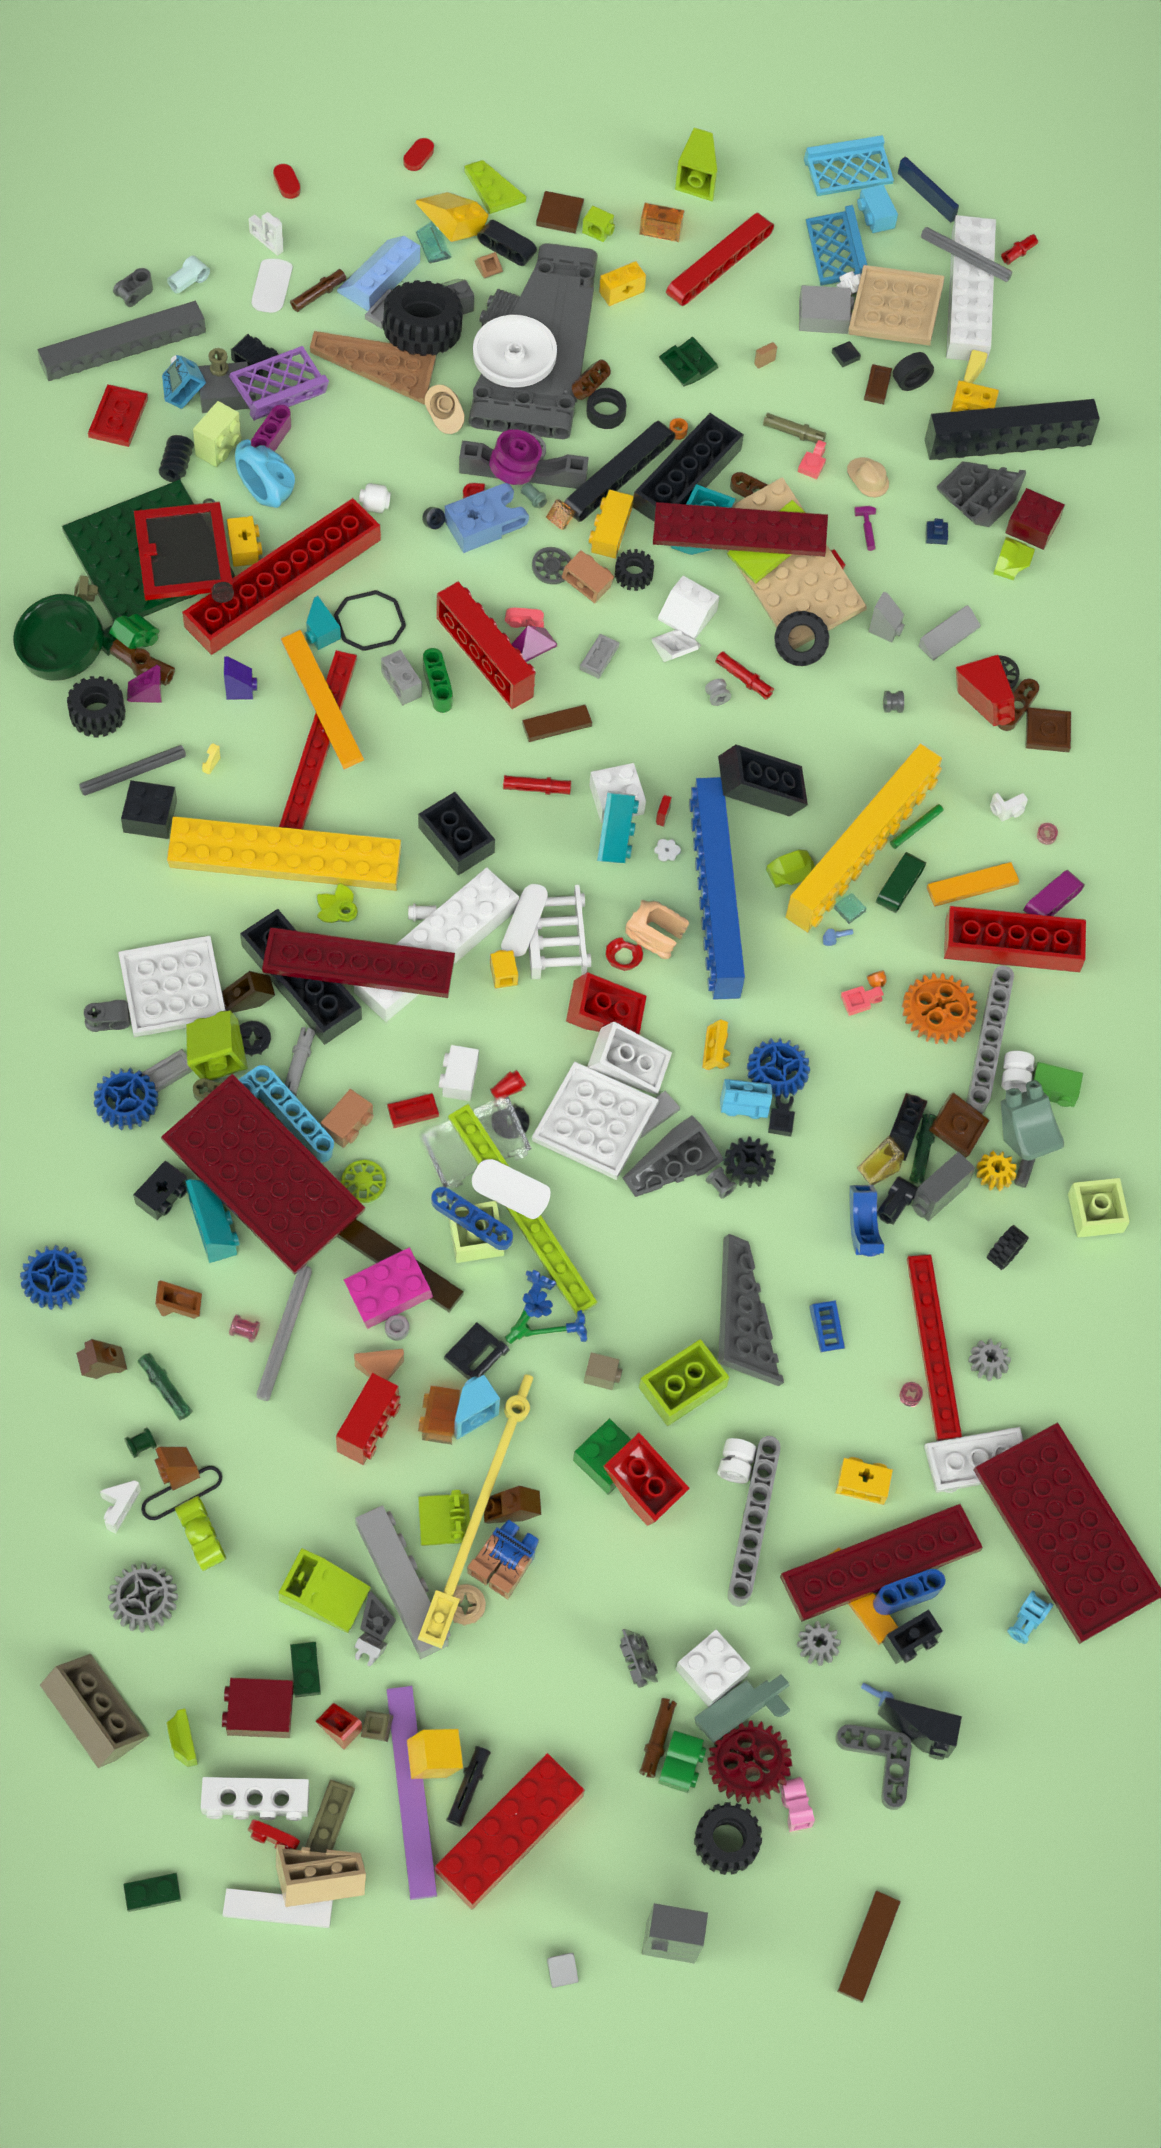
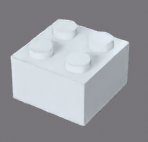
M634 763L591 772L589 786L601 823H603L608 791L636 795L635 800H639L637 814L633 813L632 817L644 814L646 799Z
M715 1630L678 1662L676 1671L709 1707L746 1678L750 1667L724 1637Z

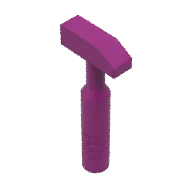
M872 506L855 507V516L864 517L863 527L867 550L873 551L875 550V541L869 515H875L876 508Z

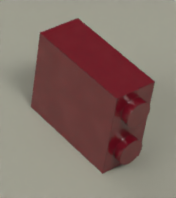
M230 1678V1686H225L224 1701L228 1702V1711H223L222 1727L226 1728L227 1736L290 1738L294 1691L293 1680Z

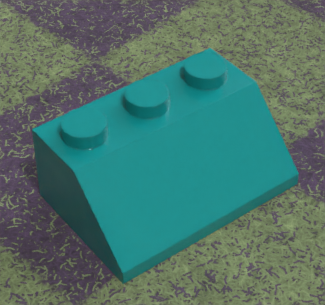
M696 484L686 505L732 508L736 498ZM671 546L672 549L689 555L712 550L708 548Z
M608 791L597 861L625 863L626 858H631L632 845H628L629 836H634L636 823L632 822L633 813L637 814L639 800H635L636 795Z
M186 1180L189 1202L209 1263L236 1256V1246H239L240 1243L236 1231L231 1232L229 1226L233 1224L230 1211H224V1203L201 1180Z

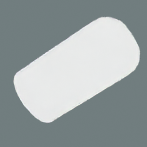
M265 259L261 262L251 302L256 310L273 313L283 307L293 268L291 263L280 259Z
M531 884L523 890L502 941V950H513L514 956H522L526 953L547 901L548 892L544 886Z
M493 1159L481 1162L472 1176V1186L478 1193L530 1219L539 1217L548 1205L551 1191L547 1185Z

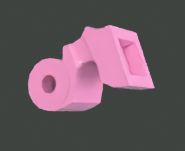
M797 1777L786 1780V1786L780 1784L783 1806L789 1810L787 1819L789 1832L813 1827L815 1819L812 1808L808 1805L809 1798L807 1797L802 1778Z

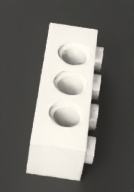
M203 1777L201 1812L202 1815H206L209 1819H221L222 1815H233L234 1819L239 1820L249 1819V1816H260L262 1820H274L275 1816H286L287 1820L299 1821L302 1820V1817H308L309 1779ZM228 1793L236 1796V1800L230 1805L222 1803L223 1796ZM253 1794H259L263 1799L260 1804L251 1805L248 1803L249 1797ZM278 1795L288 1796V1803L284 1806L276 1805L274 1801Z

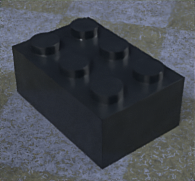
M456 792L451 793L418 814V828L457 875L462 874L495 853V838Z

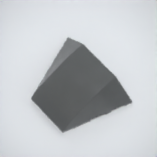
M962 461L937 486V490L975 525L990 527L1016 501L1026 476V470H1019L1018 473L1007 471L1005 467L997 470L990 469L984 464Z

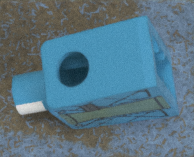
M175 355L171 358V365L162 375L165 402L180 409L206 384L198 365L180 355Z

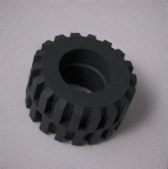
M796 611L784 617L778 624L774 636L775 647L780 657L787 663L795 666H807L820 660L826 653L830 638L828 627L823 622V619L815 613L807 611ZM801 625L809 627L815 636L813 646L804 652L794 650L789 643L790 632L793 628Z
M89 676L90 679L88 680L85 678L81 679L80 684L76 682L73 685V689H70L68 692L67 706L73 727H76L79 733L84 731L85 736L89 737L92 734L94 738H99V735L103 734V737L108 736V732L112 734L116 732V727L120 728L122 721L125 720L126 711L123 693L117 683L113 684V680L109 678L104 680L103 676H99V678ZM94 703L106 704V706L100 710L94 711L86 709L89 705Z
M725 1802L722 1806H720V1803L716 1804L713 1809H708L697 1825L694 1838L697 1856H701V1862L704 1866L708 1864L710 1866L709 1870L713 1872L719 1870L720 1874L726 1875L727 1872H731V1875L737 1874L739 1870L744 1871L753 1863L760 1850L762 1829L757 1824L759 1820L756 1816L752 1817L750 1815L751 1810L748 1808L746 1810L742 1809L741 1804L736 1803L735 1806H732L731 1802ZM721 1825L735 1827L743 1837L741 1849L735 1852H725L718 1848L713 1840L714 1830Z

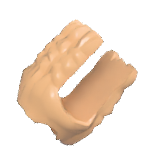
M641 900V906L637 912L633 913V916L625 926V933L637 944L650 950L652 953H656L660 958L669 959L671 957L670 953L677 943L647 924L654 922L667 932L681 939L683 933L687 930L689 922L658 901Z

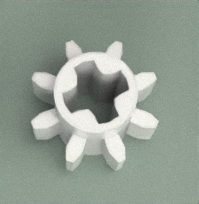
M853 271L839 277L841 282L837 284V287L851 288V295L855 294L858 291L861 275H855Z

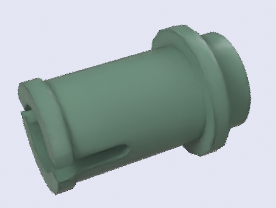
M526 483L522 487L521 493L532 502L535 508H542L546 505L547 498L545 493H540L531 483Z

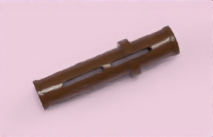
M338 269L328 277H322L319 283L290 300L294 311L299 312L325 293H331L334 287L346 281L345 273Z
M667 1698L661 1699L649 1743L645 1744L644 1748L646 1753L639 1773L643 1776L647 1773L646 1777L655 1778L660 1757L664 1756V1743L675 1707L677 1706L675 1701L672 1700L669 1703L670 1699Z

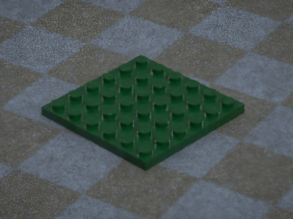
M180 479L62 526L63 533L92 585L98 587L97 594L113 623L115 619L121 616L130 617L131 615L139 614L144 617L196 596L188 595L145 600L134 511L194 505ZM200 513L146 519L149 544L156 543L157 555L151 556L155 587L221 579L215 539ZM230 567L232 578H234L235 574L232 568Z

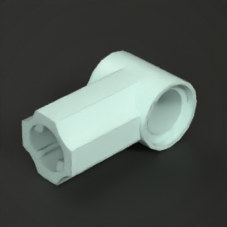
M193 255L185 260L181 269L167 278V283L171 290L177 294L194 282H204L210 274V269Z

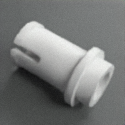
M413 903V906H408V919H413V922L416 919H426L436 911V905L416 906V903Z

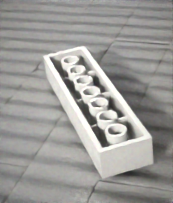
M956 215L952 229V240L994 261L996 219ZM951 254L946 358L969 361L971 351L977 350L988 354L987 363L992 339L994 276Z
M486 867L395 945L455 953V964L514 913L519 896ZM354 985V993L385 1022L390 1020L419 995Z

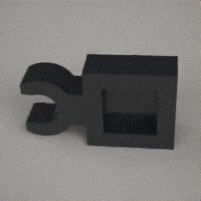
M780 1094L776 1097L775 1101L777 1109H771L768 1133L791 1137L795 1112L789 1110L793 1106L794 1098L790 1096L789 1102L784 1104L780 1100Z

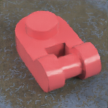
M509 608L506 610L505 622L513 628L527 627L528 625L544 628V613L539 609Z

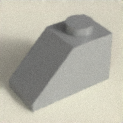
M883 592L874 607L869 632L889 642H893L895 636H900L905 624L902 623L904 614L886 592Z

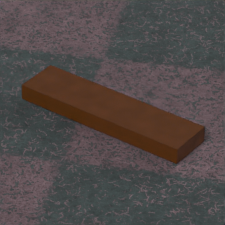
M875 1891L839 1985L838 1993L863 2003L901 1901Z

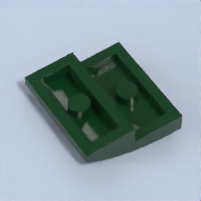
M693 336L679 347L674 345L659 356L662 363L683 387L697 382L718 369L717 363Z

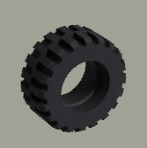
M414 280L413 283L405 282L402 286H396L387 295L384 301L383 330L389 342L394 347L397 346L399 350L403 352L408 351L412 355L420 354V356H426L431 354L433 356L439 352L444 353L449 348H452L461 337L463 305L460 298L450 288H445L440 283L434 284L427 280L425 282Z

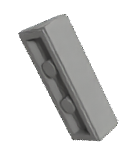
M966 605L920 639L919 648L934 661L979 629L981 625L971 608Z

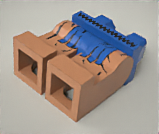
M510 1520L501 1528L496 1527L479 1554L467 1567L469 1575L486 1586L489 1583L490 1589L507 1600L534 1560L535 1550L539 1543V1539L530 1533H527L522 1542L516 1540L514 1537L519 1531V1527Z

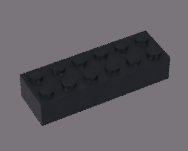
M709 413L636 489L632 508L655 522L656 502L687 504L696 484L706 488L742 450L744 434L712 413Z
M276 909L240 933L242 947L261 970L270 928L297 931L279 909ZM265 973V975H270L275 987L307 1025L315 1031V1034L324 1045L362 1020L361 1006L341 983Z

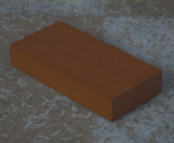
M872 364L864 401L884 405L892 368Z

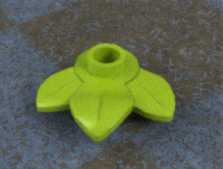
M340 883L336 888L335 895L318 894L317 902L322 910L318 913L317 918L325 923H334L339 920L350 922L354 920L358 910L357 906L353 903V892L347 886ZM345 910H347V911H349L350 913L344 914V913H342V912L345 911Z

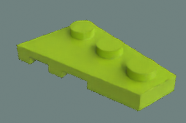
M484 160L464 166V172L489 214L526 202V196Z

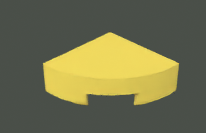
M214 743L210 745L206 752L210 754L208 760L202 764V772L209 775L221 758L220 748Z

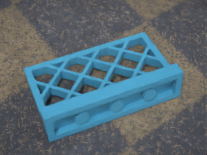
M853 205L845 206V211L806 219L820 285L841 282L839 277L846 274L843 270L847 265L854 268L855 275H861L863 266L867 265ZM835 220H843L840 227L832 224ZM821 224L823 227L820 231H817L811 225ZM828 228L835 231L831 237L823 234ZM839 234L847 237L843 243L835 240ZM819 238L827 241L823 247L816 244ZM831 244L839 247L835 253L828 250ZM843 249L851 253L847 259L839 255ZM823 253L831 257L827 263L819 259ZM835 259L842 262L839 268L831 265ZM827 269L834 272L833 276L823 277Z

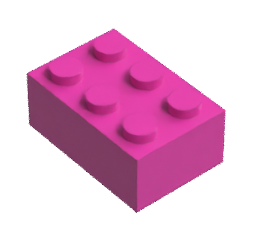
M410 1247L344 1279L367 1329L433 1297Z

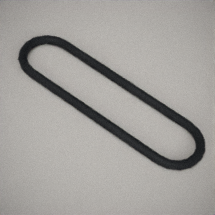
M207 1466L200 1469L198 1471L199 1474L207 1470L216 1471L219 1476V1479L214 1486L191 1497L190 1499L196 1496L201 1497L209 1493L210 1491L216 1489L218 1486H220L222 1482L221 1471L214 1466ZM171 1486L148 1497L143 1502L141 1511L145 1518L158 1520L175 1511V1507L155 1517L149 1516L145 1511V1506L149 1501L171 1490Z

